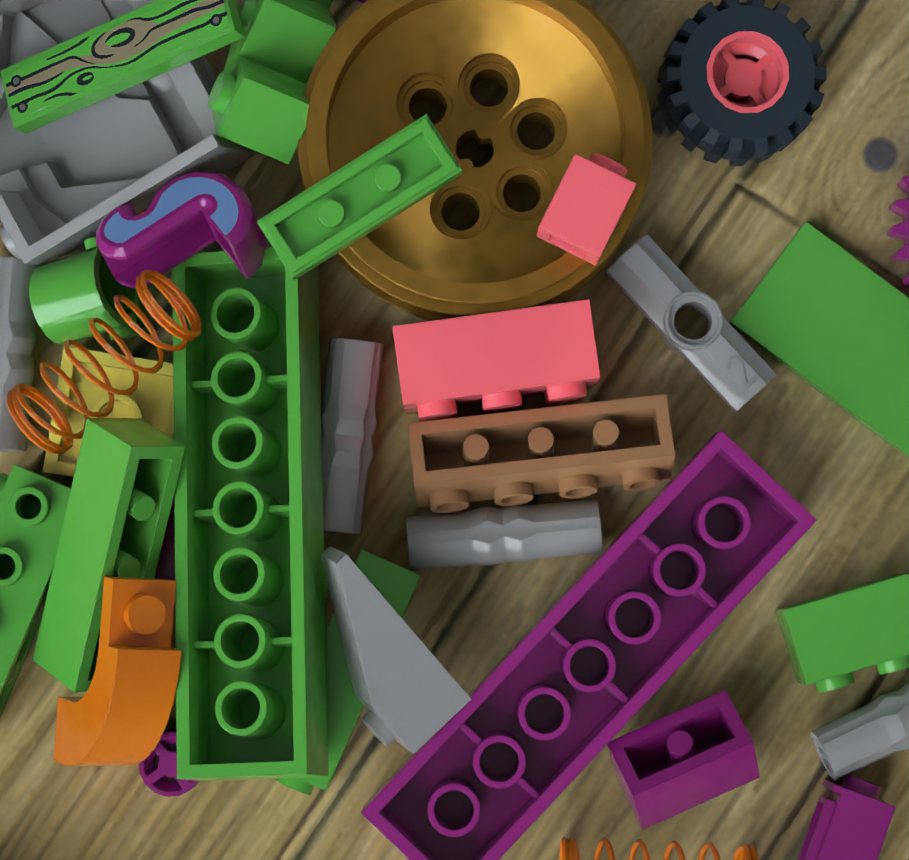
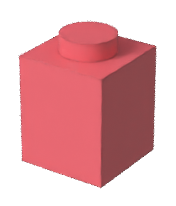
M592 153L589 160L575 154L538 227L536 237L596 266L636 186V183L625 178L628 170L618 162L597 153Z

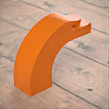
M104 577L99 649L95 672L91 684L83 697L58 696L53 761L66 766H132L143 762L155 749L171 713L180 670L182 650L171 648L176 581L156 578Z

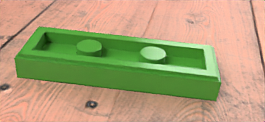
M426 114L256 222L292 279L296 280L463 174V170Z

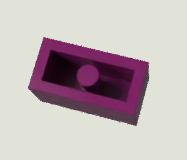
M726 690L616 738L607 744L618 781L642 830L760 778L754 743Z

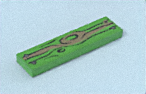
M155 0L1 70V78L14 129L27 134L244 38L245 33L236 0Z

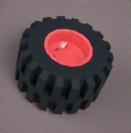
M722 0L717 6L709 2L699 8L692 19L688 18L663 56L665 59L659 68L657 83H661V91L657 95L659 109H667L669 117L666 119L665 124L671 134L679 130L685 137L681 143L683 147L690 152L695 147L706 152L703 160L716 164L721 158L729 159V166H743L748 160L753 159L756 163L767 160L777 151L781 152L798 137L813 120V113L821 106L824 93L819 92V88L827 80L826 66H818L817 59L823 54L819 39L809 43L805 34L811 28L803 17L795 24L786 18L791 8L780 1L773 9L764 6L765 0H747V2Z

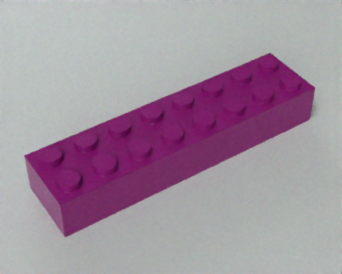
M722 430L713 434L468 694L472 700L412 754L364 804L361 814L409 860H499L807 532L817 519Z

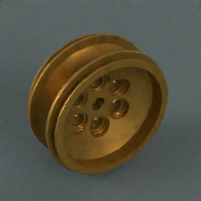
M367 0L341 24L329 39L315 63L304 92V96L309 98L310 102L306 130L302 138L298 139V155L305 190L415 122L410 112L414 104L419 100L426 98L435 99L445 107L446 114L441 121L433 125L462 168L463 174L335 254L342 265L357 281L377 297L402 311L426 320L434 321L558 304L566 301L599 274L613 257L633 222L648 182L652 159L653 131L650 107L644 84L637 66L624 43L613 28L583 0ZM493 80L500 83L507 95L500 104L493 107H485L478 104L472 98L471 91L473 87L481 81ZM538 122L549 128L553 141L543 149L532 150L526 148L520 142L517 133L527 123ZM468 142H475L479 150L490 149L492 158L487 164L474 168L470 159L459 160L457 152ZM592 153L606 156L624 166L628 170L625 178L636 183L633 193L596 266L536 237L538 227L575 154L589 160ZM512 184H528L538 193L539 202L530 211H514L504 201L503 194L505 190ZM465 201L477 210L479 218L470 229L456 231L449 228L443 221L442 214L445 208L451 203Z

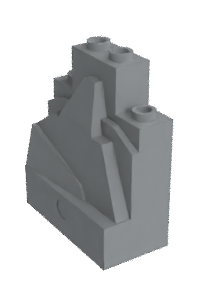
M0 0V71L155 0ZM204 55L27 134L13 127L0 73V221L3 223V226L0 227V235L12 255L19 260H23L24 264L43 265L56 261L79 246H85L84 240L96 237V231L100 222L119 206L130 204L133 206L136 214H139L147 209L157 190L173 178L194 171L224 174L257 154V151L216 134L213 110L208 108V100L217 78Z

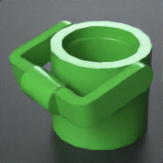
M96 237L84 240L86 251L43 264L34 269L29 283L31 308L38 325L54 343L64 345V341L67 339L79 341L94 336L89 327V319L92 317L105 321L116 331L122 340L139 336L120 316L114 304V296L122 295L130 299L143 312L136 288L123 286L116 281L96 244ZM119 301L129 317L147 333L146 326L136 313L124 302ZM94 323L100 334L107 332L99 324Z

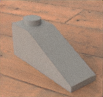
M330 546L321 554V559L354 693L369 710L361 720L386 747H389L396 741L414 754L472 699L350 557Z

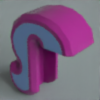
M194 171L170 180L157 190L146 211L141 215H137L130 204L119 206L100 222L96 231V244L114 278L121 285L136 288V276L145 269L156 271L163 275L214 241L220 244L235 266L246 279H249L262 266L267 247L264 233L256 222L258 218L242 188L221 173ZM145 280L147 285L151 283L149 280Z

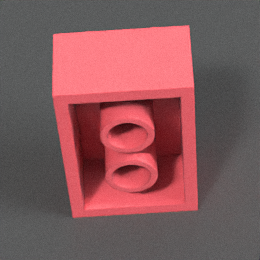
M589 299L392 326L403 406L406 414L418 412L419 422L458 418L457 407L482 404L483 414L515 411L521 409L522 398L545 395L546 406L580 402L584 400V396H587V389L594 388L600 379Z

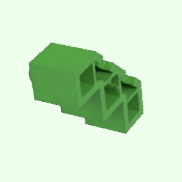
M333 0L238 1L237 7L245 37L231 43L224 71L217 77L208 100V108L213 110L212 114L218 136L286 164L290 163L298 146V139L302 138L306 130L310 99L304 96L308 79L319 55L337 29L330 11Z

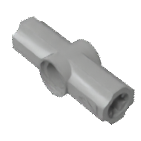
M647 234L620 256L605 272L658 329L665 344L674 352L680 353L734 413L777 375L722 316L721 309L716 301L707 294L701 293ZM682 308H693L701 312L707 324L704 337L691 340L681 336L675 328V313Z

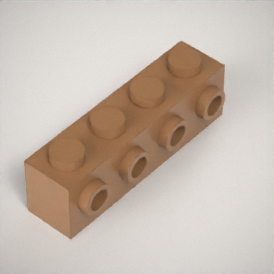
M666 394L407 423L418 508L430 506V510L436 513L458 512L469 507V502L491 499L495 500V504L501 506L520 505L530 502L535 494L559 492V496L562 498H583L595 494L598 491L597 487L623 485V489L627 491L650 490L662 484L661 480L671 479L675 460Z

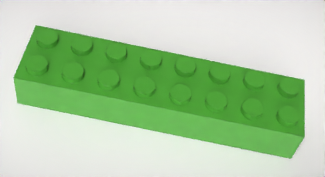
M266 247L262 266L249 279H246L224 251L196 253L172 269L173 283L188 297L201 320V334L193 341H188L187 347L182 351H173L174 440L185 446L174 493L176 649L182 650L176 688L177 779L219 781L329 776L325 573L321 554L324 552L318 266L293 280L273 247ZM173 309V320L176 321L179 325H181L178 316ZM184 315L188 330L192 331L189 321ZM173 335V346H177L183 340Z

